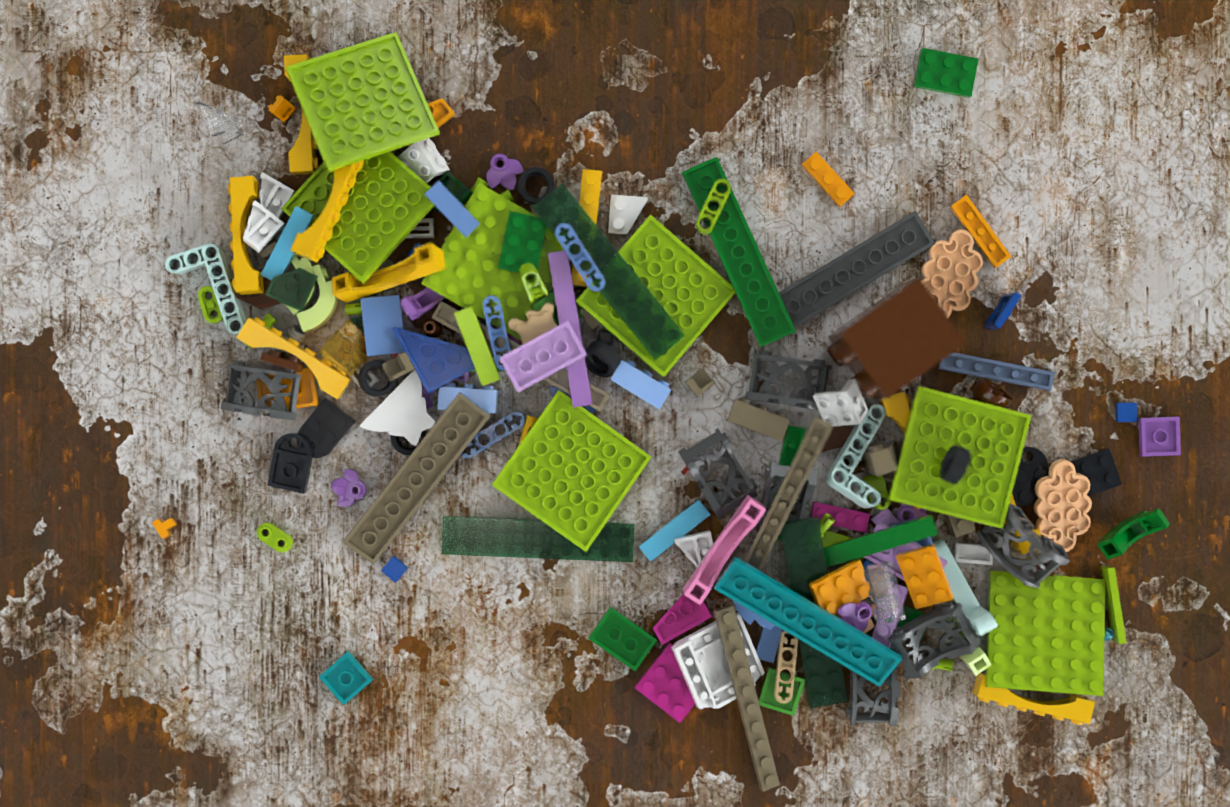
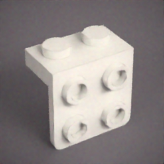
M430 138L413 143L397 157L426 183L450 170L445 159L441 157Z

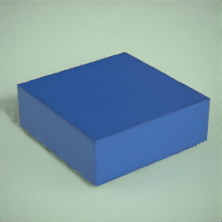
M1115 403V421L1137 422V403Z
M393 556L381 571L396 583L409 567Z

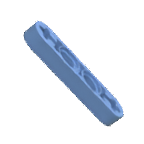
M566 223L558 225L555 230L556 238L588 288L594 292L602 290L605 285L604 277L572 227ZM560 229H568L569 238L574 237L576 240L570 241L565 246L563 242H567L565 236H559L561 233ZM572 244L579 245L581 248L580 253L577 255L571 254L569 247ZM584 260L591 263V269L587 272L580 269V263ZM593 270H595L597 273H594L593 275L595 279H601V282L599 283L600 287H592L591 283L593 282V280L590 276L588 279H586L585 275H588L592 273Z
M490 295L484 299L483 309L495 364L498 369L505 370L503 364L498 363L501 354L496 355V351L508 349L509 353L511 349L501 302L496 296ZM489 299H493V302L497 301V305L494 308L495 312L500 311V315L488 317V313H492L491 308L486 306L489 303ZM493 318H499L502 325L500 328L494 329L491 327L490 321ZM497 337L505 339L506 344L504 347L498 348L495 346L494 341Z
M513 412L475 435L473 439H475L476 445L480 448L478 451L475 447L470 450V455L463 452L460 455L464 458L473 457L521 428L525 424V416L521 412ZM514 415L520 416L522 418L520 425L516 423L511 425L513 430L509 431V427L504 420L507 419L509 423L514 419ZM499 424L503 425L506 429L503 435H497L495 432V427ZM485 434L489 437L487 445L479 443L480 435Z

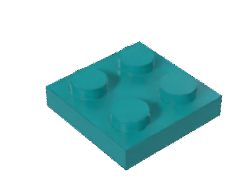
M349 650L319 676L321 681L343 706L373 680L372 676Z

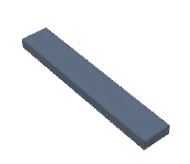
M955 352L937 365V369L1047 391L1052 389L1055 374L1052 371Z

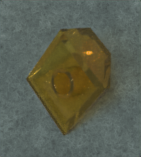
M349 319L334 332L318 352L347 377L352 375L371 357L367 356L364 332Z

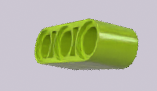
M719 179L714 183L697 219V230L703 235L712 232L729 197L731 185L726 179ZM718 186H725L727 191L723 194L717 192L716 188ZM711 203H716L719 206V209L716 211H711L708 208V205ZM707 220L711 226L704 229L700 226V222Z

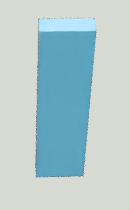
M298 206L295 207L261 273L262 276L272 281L273 277L286 273L295 255L290 249L297 233H303L309 228L314 218L313 214Z
M698 499L639 545V548L651 562L673 545L675 538L683 537L711 514Z

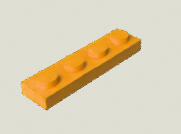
M967 195L950 206V209L963 227L971 233L974 242L994 269L1012 257Z

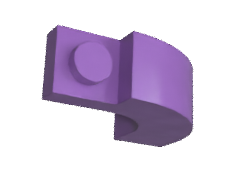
M425 288L415 295L405 297L400 302L404 312L411 320H415L436 308L440 301L444 302L447 299L431 289Z

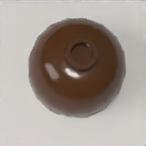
M981 378L973 390L974 400L1007 409L1013 399L1004 390L995 387L994 385L996 384Z

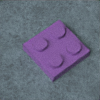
M1180 417L1138 418L1139 456L1181 455Z

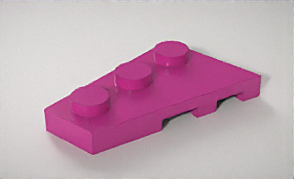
M683 594L653 627V630L663 645L711 618L712 615L704 601L699 605Z

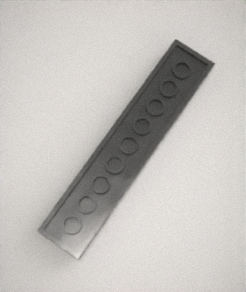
M914 211L780 291L779 295L794 328L934 245L935 242L918 213Z

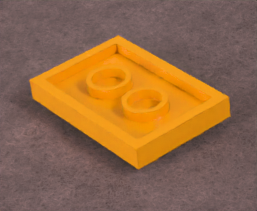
M305 368L299 372L296 371L295 373L301 374L296 409L318 406L316 380L310 368ZM266 374L271 379H273L276 376L273 374ZM284 378L281 380L282 385H289L285 389H280L281 393L291 392L292 379ZM261 379L256 380L259 400L267 394H272ZM290 396L284 397L287 410H289ZM275 398L268 399L266 405L270 407L272 405L270 400H275Z
M934 544L896 554L915 609L954 599Z
M855 559L808 584L816 605L833 615L838 613L837 611L842 605L850 602L856 604L873 595L863 565L859 559Z

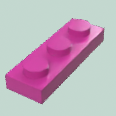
M813 501L810 521L819 522L824 514L828 513L832 516L830 519H835V522L832 524L833 526L866 533L870 518L869 513Z

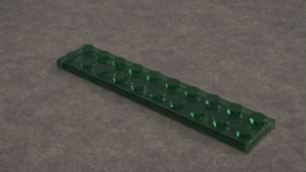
M563 183L532 207L555 238V230L558 225L566 223L572 227L604 277L605 285L599 292L654 360L658 359L685 337V334ZM560 229L561 233L559 236H565L567 242H563L565 246L570 241L576 240L574 237L569 238L568 229ZM572 244L569 247L571 254L577 255L580 253L581 248L579 245ZM587 260L582 261L580 269L586 272L589 271L591 263ZM593 270L592 273L586 276L588 278L590 276L593 280V285L599 288L601 279H595L593 274L597 272Z
M444 515L442 554L633 562L635 523L607 522L587 552H585L540 519Z
M818 516L785 522L781 530L790 589L814 604L816 603L808 584L828 574ZM798 639L810 709L848 702L842 664Z

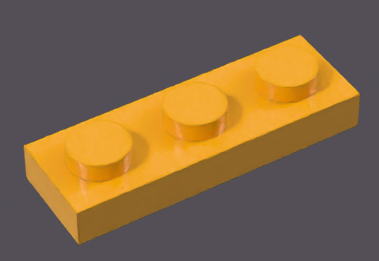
M817 151L801 165L839 207L855 194Z

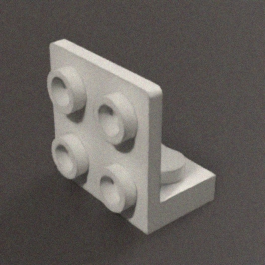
M849 379L841 391L821 392L813 395L822 419L834 424L833 426L861 424L868 412L855 379Z

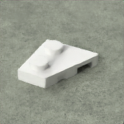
M262 172L260 176L262 179L259 194L260 204L280 219L284 213L281 208L296 191Z
M611 195L608 234L628 235L644 205L647 203L648 197Z
M255 200L243 241L259 253L284 227V222Z
M710 530L674 539L675 544L679 546L696 568L713 545Z

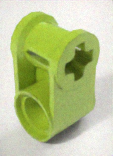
M531 263L523 264L519 269V274L530 302H534V299L543 295L548 296L547 289L536 267ZM533 273L532 276L526 277L528 274Z
M883 474L862 477L863 482L877 490L881 498H884L882 505L878 504L874 507L880 510L888 508L890 500H888L889 494Z

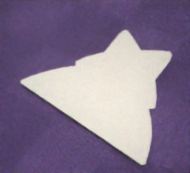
M415 369L360 425L361 428L376 432L389 431V435L404 436L412 445H417L421 432L432 428L436 422L427 414L426 401L422 397L421 380Z

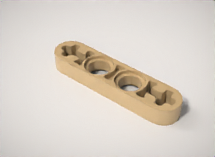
M782 630L780 635L774 686V698L779 703H788L792 699L798 638L795 636L794 639H790L789 645H793V648L783 647V644L786 645L788 639L784 638V635L788 634V632ZM785 650H789L792 653L790 661H785L782 658V653ZM784 669L790 672V678L787 681L782 680L780 677V672ZM779 682L789 684V687L785 686V693H788V697H784V700H782L781 696H778V693L783 690V686H779Z

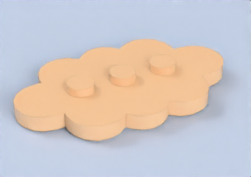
M963 229L951 233L947 241L940 240L935 242L929 248L928 255L930 260L926 261L921 268L922 282L948 318L952 311H961L969 306L971 302L970 292L978 285L976 273L983 265L980 253L972 249L974 245L973 236L970 232Z
M1066 459L1055 460L1049 467V476L1040 478L1035 484V494L1038 499L1034 504V512L1039 516L1035 527L1039 529L1040 535H1045L1053 542L1062 545L1064 550L1068 552L1074 548L1077 536L1087 532L1090 527L1091 521L1087 513L1091 509L1092 501L1087 496L1090 490V481L1086 476L1076 473L1075 466Z

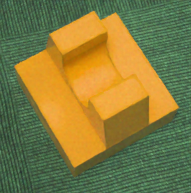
M281 95L277 96L273 105L270 104L268 107L269 111L284 123L296 109Z
M158 518L152 522L162 539L172 535L169 529L177 525L173 518H169L164 522Z

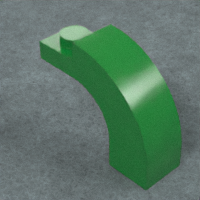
M1159 508L1150 512L1145 510L1115 526L1100 539L1097 545L1106 559L1109 560L1123 555L1140 538L1168 528L1170 523Z

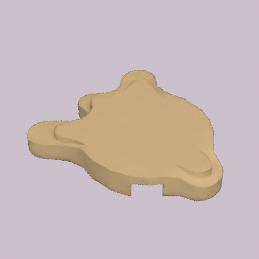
M546 303L540 311L528 310L526 321L512 318L509 320L508 326L521 336L522 343L526 344L558 326L553 319L554 306L552 303Z

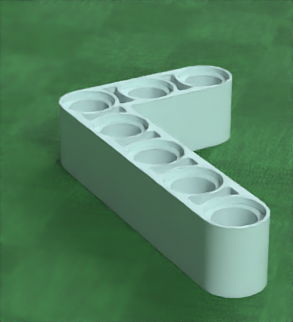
M206 244L168 257L165 261V268L171 273L184 274L206 267L226 329L229 333L238 335L247 320L240 299L236 298L230 280L233 277L223 249L214 244ZM215 248L216 255L211 258L210 251ZM197 254L198 261L193 264L191 259L193 255ZM178 260L180 266L177 270H175L173 265L174 262ZM218 267L222 268V274L220 276L216 275V269ZM224 285H227L229 290L227 294L224 295L222 293V287ZM230 303H233L235 306V309L232 313H229L228 311V305ZM239 321L241 327L238 331H235L234 323Z
M880 404L868 407L866 416L861 424L855 425L825 477L830 487L864 509L877 506L880 503L881 496L877 490L854 476L852 472L885 418V408ZM872 410L876 412V418L872 416ZM863 426H865V427L867 428V430H868V433H867V434L863 432V430H862V427H863ZM853 441L858 444V450L853 447ZM844 457L849 460V466L844 464ZM835 473L840 477L839 482L834 479ZM851 484L856 488L855 493L850 489ZM867 494L872 499L871 503L867 502L866 500Z
M940 538L933 542L938 555L947 560L944 572L954 596L952 601L954 604L961 603V609L972 631L981 636L996 628V621L989 611L979 605L945 541Z

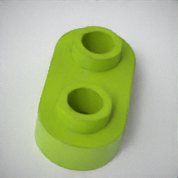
M202 287L198 292V299L203 316L209 323H220L223 317L213 287ZM211 292L212 298L208 299L207 294ZM214 311L218 312V316L216 318L213 317Z
M265 522L257 528L258 538L277 552L284 553L292 548V537L273 523ZM264 529L269 531L268 536L264 535ZM280 540L285 542L283 547L279 544Z

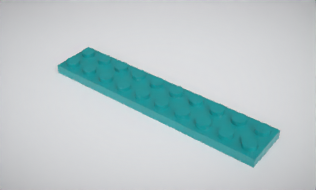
M734 557L714 586L715 590L879 687L902 660L900 654L737 557Z

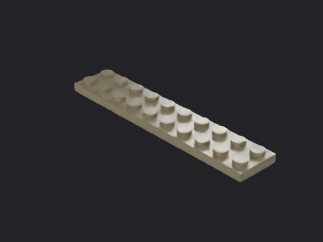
M459 392L346 536L343 543L374 565L491 415Z

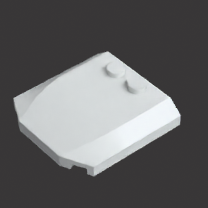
M736 612L754 686H756L755 682L765 672L742 617ZM716 621L677 641L671 647L697 708H721L736 699Z

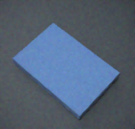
M400 295L361 298L367 356L404 353L405 351L392 329L393 327L403 329Z

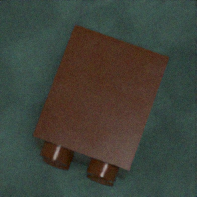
M917 278L901 284L830 334L828 337L833 344L826 349L839 367L844 364L851 368L855 376L850 379H855L863 398L866 396L868 399H888L966 343L922 280Z

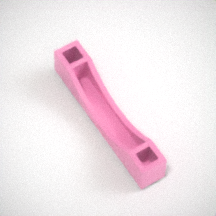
M747 494L683 587L685 596L701 605L735 548L749 531L756 526L767 510L762 503Z

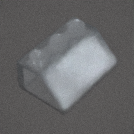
M892 561L865 566L864 576L866 582H869L870 585L869 597L871 601H874L875 609H873L875 620L879 624L906 619Z

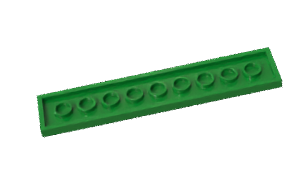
M717 157L682 172L699 213L714 183L719 179L727 180ZM721 185L716 190L723 194L727 191V188ZM731 188L722 212L709 235L761 348L795 333L796 330ZM711 203L708 205V208L711 211H716L719 209V206L716 203ZM703 220L706 229L711 226L710 222Z

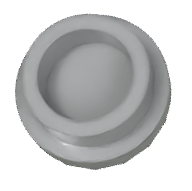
M293 325L287 331V337H291L299 343L304 342L307 332H303L299 325Z

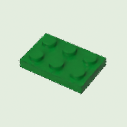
M921 48L913 87L970 98L972 96L979 58Z
M509 211L498 269L519 273V269L523 264L531 263L538 270L548 219Z
M611 606L588 637L589 640L634 671L637 670L657 641V638Z

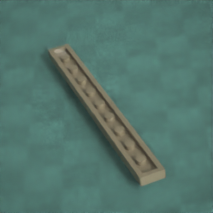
M440 301L432 319L462 335L454 315L459 310ZM479 322L489 350L493 352L488 327ZM497 337L494 344L496 347L502 348L505 346L506 341L502 337ZM508 338L511 351L522 346ZM508 349L504 351H496V354H501L502 357L504 356V352L508 353ZM562 368L543 379L571 395L567 370ZM589 383L592 404L589 406L601 412L610 394Z
M815 416L744 560L745 563H749L759 571L762 570L834 425L818 416Z
M730 604L713 611L760 790L764 792L779 786L780 783L735 609Z

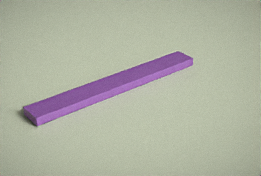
M565 250L548 253L559 325L569 320L583 346L569 257ZM584 356L566 366L573 407L592 404Z

